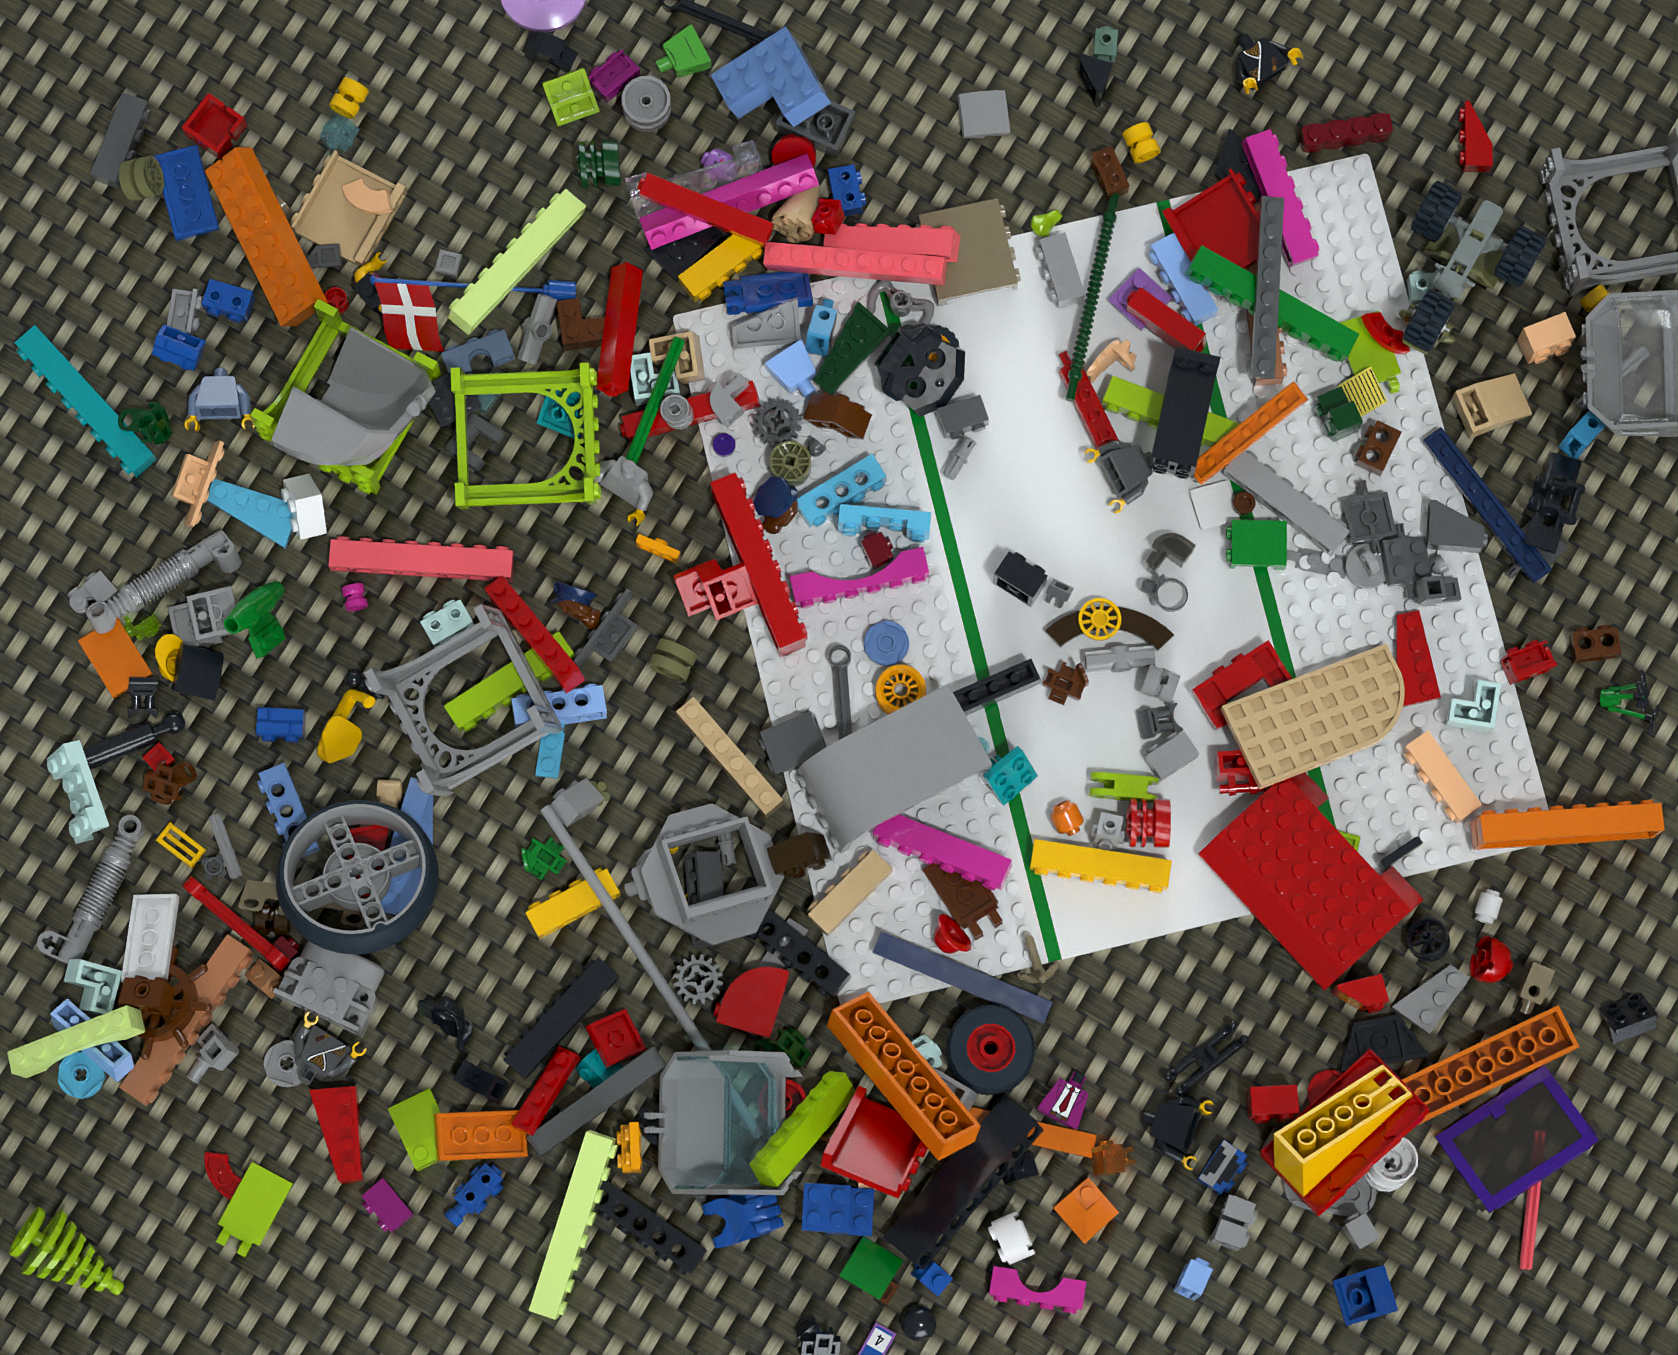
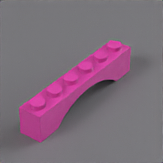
M924 547L900 552L896 559L886 568L862 579L834 580L811 571L790 576V585L796 606L806 609L813 607L814 603L823 601V604H829L837 601L836 598L845 596L846 599L858 597L859 593L862 592L874 594L880 592L881 588L889 586L890 589H897L903 587V583L912 582V584L923 583L926 581V578H929V569Z

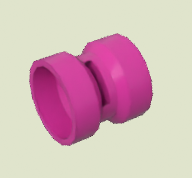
M363 583L350 584L341 588L343 596L346 597V611L353 612L368 607L367 599L363 595L365 592Z

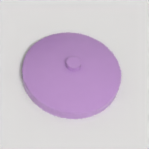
M501 0V4L509 18L522 28L530 31L553 32L572 23L582 12L586 0Z

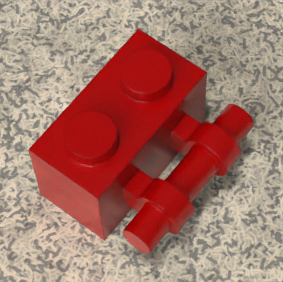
M1241 750L1217 751L1214 760L1217 782H1227L1225 785H1219V794L1234 796L1236 793L1249 792L1250 795L1266 791V787L1259 790ZM1248 780V783L1236 784V781Z

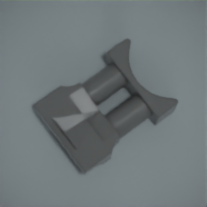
M1178 703L1168 704L1166 709L1154 710L1146 708L1137 711L1143 740L1154 738L1161 732L1172 731L1174 733L1177 731L1181 733L1183 731V728L1174 719V710ZM1167 717L1170 719V722L1159 723L1158 719Z

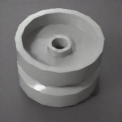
M640 76L632 79L625 86L622 93V108L626 122L632 128L641 132H653L661 129L668 122L671 115V97L667 86L660 79L652 76Z

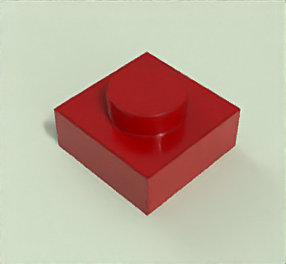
M160 742L142 757L155 772L157 765L162 761H165L168 767L175 761Z

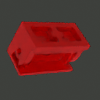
M1534 640L1525 644L1526 648L1519 650L1518 647H1514L1505 651L1506 655L1499 661L1510 685L1549 672L1557 666L1550 649L1547 646L1543 647L1547 640L1540 643L1538 640Z

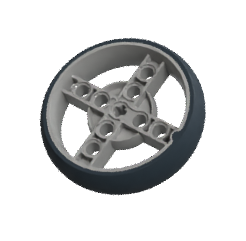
M343 801L316 811L306 818L290 835L279 856L276 870V891L281 909L286 918L305 939L323 949L336 953L368 954L397 944L421 924L436 896L439 876L438 862L435 850L428 836L419 824L406 813L377 801ZM355 824L382 826L402 835L407 842L380 852L371 845L355 843L348 826ZM327 834L334 852L325 864L323 875L294 886L296 868L302 856L314 842ZM339 836H346L343 840H336ZM347 855H353V856H354V857H353L352 859H350V860H345V859H344ZM399 857H405V858H406V859H405L404 861H402V862H397V861H396V859L399 858ZM377 866H384V868L379 871L374 870V868ZM421 867L419 885L413 898L399 914L388 921L380 902L388 893L392 878ZM340 883L339 887L331 888L332 884ZM312 892H318V895L315 897L309 896ZM364 894H370V897L367 899L360 898ZM334 902L344 909L360 911L367 929L356 931L333 929L316 922L306 913ZM371 914H379L376 918H369Z

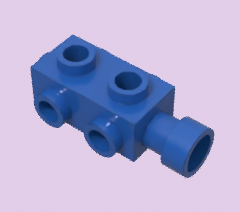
M486 1163L482 1167L478 1165L471 1172L470 1176L472 1178L467 1184L463 1182L455 1190L456 1196L454 1199L457 1204L453 1209L449 1208L444 1216L458 1227L464 1221L462 1218L468 1212L471 1215L475 1212L480 1214L488 1205L485 1201L492 1194L495 1197L504 1187L501 1184L504 1181L501 1177L503 1173L493 1164L490 1167ZM485 1175L490 1176V1182L483 1183L482 1177ZM473 1193L475 1198L472 1201H468L466 1195Z

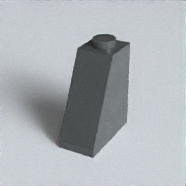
M1437 500L1429 502L1426 534L1427 549L1481 553L1483 547H1487L1488 533H1484V526Z

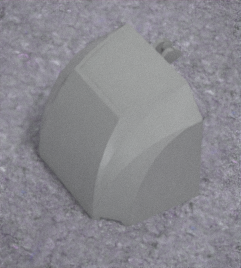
M351 327L330 378L327 381L330 387L322 400L314 399L293 387L271 441L275 443L274 447L316 465H367L380 457L406 427L420 415L436 391L426 370Z

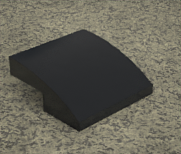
M181 643L175 665L178 668L171 689L176 692L215 701L222 674L224 654Z

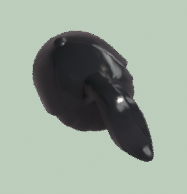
M441 996L435 1003L422 999L419 1000L417 1005L419 1013L430 1018L431 1022L438 1025L445 1034L457 1038L456 1047L460 1053H463L464 1046L473 1034V1026L465 1019L464 1009L460 1003L449 996Z

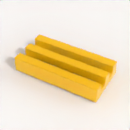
M171 822L156 839L159 844L192 869L207 851ZM172 829L199 850L198 853L195 854L168 832ZM164 837L175 843L193 859L190 861L166 843L163 840Z

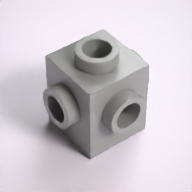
M1101 812L1098 824H1093L1091 837L1095 838L1093 847L1116 852L1118 843H1123L1125 830H1121L1124 817Z

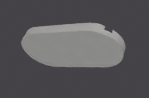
M1363 1176L1324 1213L1350 1217L1358 1212L1361 1216L1373 1207L1376 1200V1189L1371 1187ZM1283 1180V1190L1287 1199L1297 1207L1312 1210Z

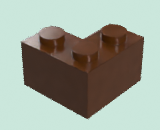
M579 298L557 301L564 351L601 346L605 316L582 320Z
M822 392L821 395L811 394L803 420L817 428L833 429L847 438L863 440L872 414L865 411L863 405L849 401L850 398L844 394L837 393L836 396Z

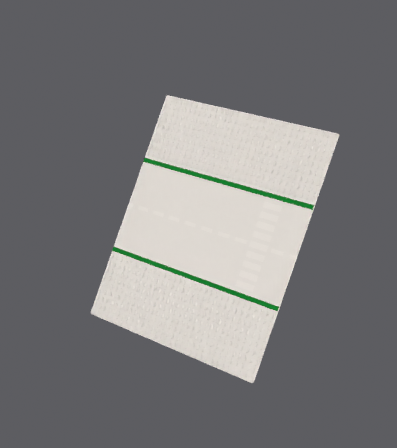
M1361 154L1288 171V176H1291L1295 183L1294 191L1296 197H1299L1302 201L1303 215L1305 218H1308L1311 224V236L1318 242L1319 255L1313 260L1289 268L1282 250L1279 289L1339 323L1379 310L1389 325L1404 333L1407 324L1399 316V311L1402 309L1407 311L1410 302L1369 155ZM1201 192L1115 212L1117 219L1114 223V229H1111L1113 234L1110 235L1112 237V240L1109 241L1111 245L1108 247L1110 251L1107 252L1108 258H1105L1107 260V263L1104 264L1106 269L1102 270L1104 275L1101 276L1103 278V281L1100 282L1102 287L1099 288L1101 292L1098 294L1099 299L1096 300L1098 302V305L1095 306L1097 310L1094 311L1095 317H1092L1094 319V322L1091 323L1093 328L1089 329L1092 333L1088 335L1090 337V340L1087 341L1089 346L1086 347L1088 351L1084 353L1086 358L1083 359L1085 364L1082 366L1085 372H1087L1102 350L1115 340H1119L1122 343L1127 339L1131 343L1129 354L1133 352L1137 357L1134 363L1135 369L1132 372L1116 361L1091 383L1101 405L1112 376L1163 395L1165 393L1175 349L1148 327L1140 331L1111 305L1108 300L1138 268L1142 269L1170 295L1172 290L1168 284L1165 285L1159 275L1160 269L1157 265L1154 266L1149 259L1150 245L1174 233L1162 211L1169 207L1174 210ZM1103 215L1054 226L1048 236L1066 233L1084 289V300L1087 299L1086 293H1089L1087 291V288L1090 287L1088 282L1092 281L1089 277L1093 275L1091 270L1094 269L1092 267V264L1095 263L1093 259L1096 257V246L1099 245L1097 243L1100 240L1098 236L1102 234L1100 229L1103 228L1101 226V223L1104 222L1102 220ZM1034 231L1011 236V239H1008L1009 247H1013L1015 251L1014 269H1019L1021 277L1016 290L1013 287L947 300L946 305L938 306L932 284L890 281L896 290L910 293L917 300H930L935 308L929 325L947 327L949 331L955 334L956 339L958 338L959 347L965 351L964 381L947 405L981 395L989 418V424L985 426L986 429L973 433V431L964 433V436L972 439L970 442L974 440L977 444L969 454L967 464L962 466L954 480L945 477L943 472L952 458V452L957 450L963 437L954 440L951 437L945 439L937 416V410L920 417L904 401H895L884 394L878 387V378L874 363L898 328L906 324L913 326L919 324L925 316L924 311H911L907 316L898 317L891 312L890 300L885 292H880L877 297L876 311L873 315L891 330V334L833 394V396H836L837 393L848 396L850 398L849 401L863 405L865 407L864 410L872 414L863 440L847 438L833 429L817 428L803 420L811 396L805 398L799 389L791 394L788 393L767 372L765 362L793 344L733 348L731 324L760 312L747 314L746 312H741L739 315H727V304L724 303L677 314L673 317L676 334L693 331L700 337L705 380L688 383L692 397L711 392L717 382L725 388L727 381L731 377L742 374L747 381L753 380L761 404L760 408L764 409L763 402L765 401L769 405L772 404V398H775L776 403H780V400L783 398L785 405L792 402V410L798 408L799 413L796 417H802V422L797 424L801 425L802 429L801 431H795L798 434V438L794 439L791 437V441L799 442L807 448L808 442L814 437L827 448L820 456L814 457L810 455L811 473L802 485L796 487L798 490L797 498L873 454L887 476V480L884 483L885 486L876 492L871 490L865 494L866 497L856 504L851 502L848 505L931 512L929 540H924L922 543L912 542L911 538H906L907 529H902L901 532L890 531L888 527L872 530L862 525L861 534H856L853 537L842 535L843 532H838L839 514L834 515V513L826 517L827 521L818 527L813 525L809 528L798 510L796 516L787 526L782 527L778 534H770L766 530L763 531V539L769 540L773 550V557L771 558L773 561L777 560L781 568L782 577L780 579L781 581H786L789 587L790 602L794 601L790 576L812 571L823 577L848 581L874 575L886 568L891 562L872 570L861 548V541L864 540L863 537L871 532H876V534L882 532L884 537H889L893 545V549H891L893 561L902 551L924 547L929 569V578H926V581L923 583L912 584V582L903 583V587L897 589H890L889 586L881 588L880 592L874 594L862 592L859 593L858 597L846 599L844 596L836 598L837 601L829 604H823V601L814 603V606L801 609V606L797 607L799 611L798 622L804 623L808 639L805 640V648L780 657L758 604L744 609L772 727L812 712L817 718L827 747L839 740L834 668L831 667L828 661L829 651L836 645L846 646L851 652V663L847 669L852 733L889 715L881 709L877 702L876 683L879 676L891 666L885 667L875 664L868 658L864 649L865 634L869 628L878 622L886 620L896 622L905 629L909 638L908 653L896 665H907L916 669L924 678L926 695L947 684L952 692L957 691L1028 659H1032L1041 678L1039 685L966 716L989 759L992 758L998 763L994 756L999 755L1003 758L1016 746L1023 750L1038 775L1031 784L1026 786L1003 806L983 777L986 772H980L899 814L1012 860V868L1002 890L997 888L991 890L999 902L997 904L999 908L996 911L1002 918L1003 924L994 928L987 915L978 920L977 924L983 931V937L976 941L968 928L964 929L972 943V948L968 952L957 951L947 954L941 951L934 942L933 933L938 926L939 915L946 914L951 918L953 917L922 871L928 864L921 862L919 857L915 855L906 856L899 853L895 847L889 846V848L877 844V840L873 836L875 827L857 838L850 845L849 850L840 854L838 849L835 850L829 841L831 835L827 828L824 830L818 821V817H820L816 808L813 810L807 800L809 795L806 789L802 790L797 783L796 777H798L799 767L784 772L798 835L805 832L824 834L832 857V861L827 862L826 867L813 871V869L808 870L815 901L821 902L826 897L824 892L832 884L837 886L843 880L841 875L848 868L853 870L859 864L857 862L858 858L866 851L870 853L874 850L893 868V872L828 937L823 933L828 956L850 973L851 976L848 983L838 993L840 1005L868 991L881 1004L952 987V985L872 953L881 931L993 977L1033 967L1026 943L1022 938L1024 932H1029L1033 936L1043 965L1055 960L1060 961L1252 914L1199 857L1198 853L1266 791L1250 795L1249 792L1236 793L1234 796L1219 794V785H1225L1227 782H1217L1214 760L1217 751L1240 750L1228 724L1215 731L1191 691L1212 677V672L1223 665L1226 668L1232 664L1231 660L1240 653L1246 655L1268 640L1293 679L1387 644L1396 662V616L1407 612L1420 611L1441 699L1403 707L1396 724L1379 743L1306 771L1307 775L1329 797L1318 810L1338 831L1361 837L1357 852L1380 876L1389 869L1387 868L1382 872L1378 866L1380 860L1416 836H1419L1423 842L1422 845L1392 865L1403 877L1528 848L1473 850L1470 823L1477 818L1476 816L1482 815L1483 811L1495 810L1496 814L1504 813V810L1518 809V812H1527L1528 808L1540 807L1541 811L1549 810L1515 685L1509 684L1499 661L1506 653L1478 553L1427 549L1429 563L1434 557L1439 554L1441 555L1449 570L1440 575H1443L1444 579L1457 577L1461 593V600L1458 602L1441 603L1427 607L1419 605L1417 589V599L1408 600L1406 587H1388L1387 581H1385L1379 587L1365 589L1354 585L1348 579L1347 574L1345 579H1343L1337 572L1323 575L1295 568L1296 562L1287 560L1285 570H1275V567L1236 566L1235 569H1230V562H1226V549H1230V540H1226V527L1230 526L1231 522L1201 530L1189 491L1228 480L1233 498L1240 492H1246L1223 475L1228 465L1203 485H1200L1194 476L1193 478L1181 479L1176 477L1174 473L1158 474L1153 472L1148 477L1149 483L1143 495L1129 505L1124 504L1121 512L1113 513L1119 509V504L1114 502L1108 506L1109 502L1120 500L1122 496L1117 497L1099 461V458L1102 456H1098L1092 464L1086 462L1095 456L1093 453L1084 455V452L1089 448L1094 450L1096 448L1074 403L1065 400L1067 389L1059 374L1063 364L1058 354L1067 351L1070 359L1075 358L1073 356V353L1076 352L1074 347L1077 346L1075 341L1079 340L1076 336L1080 334L1078 332V329L1081 328L1079 323L1082 322L1080 318L1084 316L1082 311L1085 310L1083 305L1086 303L1082 301L1058 308L1057 303L1052 302L1049 289H1052L1050 281L1046 282L1043 275L1045 265L1043 260L1039 261L1036 248L1039 247V239L1046 237H1040ZM839 276L810 283L813 306L798 308L800 335L805 348L807 332L816 305L821 306L823 299H831L836 302L834 309L837 310V321L829 349L830 353L857 302L859 301L867 308L870 292L880 280ZM1207 289L1218 308L1216 316L1197 325L1199 329L1206 333V347L1201 353L1221 357L1208 412L1241 424L1293 381L1309 399L1245 451L1250 450L1258 457L1257 460L1260 463L1270 465L1276 471L1275 474L1291 481L1294 489L1308 494L1312 498L1311 502L1317 506L1325 507L1330 512L1329 515L1335 520L1340 519L1346 525L1342 500L1360 495L1357 482L1361 481L1362 483V480H1366L1368 493H1388L1394 524L1404 523L1405 536H1425L1426 541L1428 504L1431 500H1437L1468 517L1462 492L1423 444V440L1440 427L1444 430L1423 353L1409 346L1411 352L1405 355L1395 354L1401 370V374L1396 376L1401 387L1399 392L1390 394L1386 381L1379 383L1387 402L1361 417L1363 422L1357 433L1333 442L1331 437L1328 438L1323 429L1325 423L1322 417L1316 415L1313 405L1317 396L1338 388V385L1353 377L1347 358L1342 363L1333 361L1327 357V354L1320 350L1311 349L1306 342L1290 337L1287 334L1288 332L1282 329V333H1279V340L1284 342L1285 354L1281 355L1282 363H1286L1287 376L1284 377L1282 384L1255 386L1254 378H1251L1252 356L1246 309L1242 306L1231 304L1226 297L1215 295ZM1172 299L1167 306L1182 316L1181 311L1183 309L1179 303L1176 304ZM808 353L817 375L826 357ZM909 355L903 363L911 362ZM811 380L810 382L816 389L814 394L821 395L823 391ZM912 381L910 383V388H915L917 382ZM1102 406L1120 442L1129 443L1131 446L1138 445L1143 453L1152 452L1156 429L1149 427L1148 423L1144 421H1132L1123 413L1118 412V414L1108 412ZM757 408L743 411L744 414L728 428L719 418L698 424L712 481L736 472L737 477H742L746 485V498H751L752 502H754L758 487L772 477L770 472V455L778 445V443H775V446L771 448L769 441L766 444L762 443L763 436L756 437V433L759 430H754L753 424L758 422L753 420V416L759 415ZM772 410V411L768 412L767 414L770 415L771 413L775 412L776 410ZM784 412L786 418L791 419L792 421L791 416L787 412ZM780 415L774 423L775 431L778 425L781 424ZM1377 420L1402 431L1381 477L1357 466L1358 458L1355 457L1360 445L1365 446L1368 438L1364 436L1369 426H1375ZM762 425L766 433L770 435L771 432L769 428L764 427V425ZM788 432L780 434L779 437L786 435ZM719 434H729L735 440V451L729 457H720L714 452L713 441ZM1376 434V438L1378 441H1387V437L1385 434ZM1203 444L1200 448L1199 457L1211 447ZM1374 453L1366 455L1367 459L1371 462L1378 460ZM787 463V465H791L792 467L794 466V464ZM862 476L855 479L856 484L860 486L868 482ZM840 488L835 493L839 497H845L848 491ZM1256 499L1255 508L1250 514L1245 516L1238 515L1240 520L1283 521ZM819 500L816 505L820 509H825L829 503L826 500ZM755 509V520L759 518L762 523L764 516L758 515ZM723 523L732 564L734 566L739 564L740 561L738 559L736 551L733 547L731 539ZM1287 524V550L1298 552V548H1307L1322 551L1321 560L1325 564H1329L1335 558L1334 554L1332 557ZM1348 535L1334 554L1347 558L1350 551L1361 544L1351 545ZM1394 537V538H1389V539H1383V540H1392V539H1395L1396 537ZM1009 551L1013 554L1015 552L1020 553L1026 558L1027 563L1032 566L1034 564L1039 565L1046 571L1045 574L1048 575L1046 585L1032 607H1029L993 584L994 573ZM1308 555L1302 556L1299 560V565L1302 569L1311 568L1307 563ZM1431 570L1432 576H1440L1438 574H1434ZM1162 574H1164L1165 580H1179L1186 586L1188 591V600L1185 606L1176 612H1167L1161 609L1158 604L1153 606L1154 594L1150 593L1148 595L1140 590L1143 580H1153L1155 584H1158ZM1053 579L1074 588L1070 598L1061 608H1058L1059 599L1053 597L1050 603L1046 602L1049 595L1046 591ZM1166 583L1158 590L1159 602L1166 608H1179L1186 601L1185 590L1177 583ZM1094 598H1105L1112 601L1117 607L1132 609L1146 614L1163 624L1174 634V637L1159 651L1154 649L1155 667L1163 669L1165 674L1172 672L1181 676L1171 704L1178 703L1174 710V719L1183 728V731H1185L1200 754L1198 758L1162 780L1159 784L1148 786L1147 794L1157 796L1158 799H1170L1171 835L1169 848H1154L1152 837H1147L1145 847H1141L1140 837H1137L1136 847H1129V840L1126 834V812L1130 801L1089 797L1090 788H1104V783L1090 781L1091 772L1156 777L1144 760L1146 755H1148L1146 751L1156 744L1159 746L1167 742L1166 738L1173 733L1172 731L1161 732L1154 738L1143 740L1137 711L1146 708L1154 710L1166 709L1167 705L1170 704L1159 700L1158 695L1151 697L1140 693L1149 667L1131 668V670L1125 672H1111V670L1086 671L1085 652L1109 650V648L1115 646H1129V648L1151 645L1133 634L1118 631L1113 637L1103 641H1095L1083 634L1060 648L1046 634L1045 630L1053 623L1071 613L1080 611L1086 602ZM1101 602L1093 604L1095 607H1099ZM1100 630L1099 636H1106L1103 630ZM1096 631L1089 632L1094 636L1096 635ZM836 650L832 653L831 659L836 665H842L848 660V655L842 650ZM1063 662H1066V666L1073 669L1076 668L1078 663H1081L1089 680V685L1083 689L1081 699L1077 701L1067 697L1064 706L1049 700L1048 697L1051 690L1043 687L1042 684L1046 680L1048 669L1059 672ZM903 675L898 676L899 681L902 680ZM906 676L905 682H907L910 678ZM1261 680L1228 701L1227 704L1268 689V686L1264 680ZM1478 680L1501 683L1495 728L1491 733L1445 726L1448 705L1452 698L1472 701L1474 686ZM899 686L894 692L898 696H904L907 694V689ZM895 700L892 705L896 706L897 701ZM900 702L899 707H904L902 702ZM1167 717L1158 719L1159 723L1170 722V719ZM1426 731L1431 733L1482 804L1480 809L1458 824L1454 820L1450 821L1444 813L1446 808L1441 802L1435 801L1430 793L1432 791L1427 783L1424 784L1419 779L1417 768L1414 764L1410 765L1403 755L1405 753L1403 750L1405 746ZM1248 780L1236 781V784L1248 783ZM1066 800H1069L1070 803H1076L1084 818L1083 824L1079 826L1080 831L1071 836H1068L1067 833L1059 834L1050 818V814L1053 811L1052 807ZM1137 802V809H1141V802ZM1147 803V808L1152 809L1153 803ZM1101 812L1122 816L1124 818L1121 830H1125L1123 843H1118L1116 852L1172 860L1167 891L1162 890V893H1152L1148 891L1149 888L1139 887V890L1125 888V884L1117 883L1116 886L1103 885V881L1099 880L1087 883L1080 881V877L1071 876V879L1058 878L1057 874L1048 873L1047 876L1034 874V870H1030L1034 840L1038 839L1100 849L1093 847L1095 838L1091 837L1093 824H1098Z

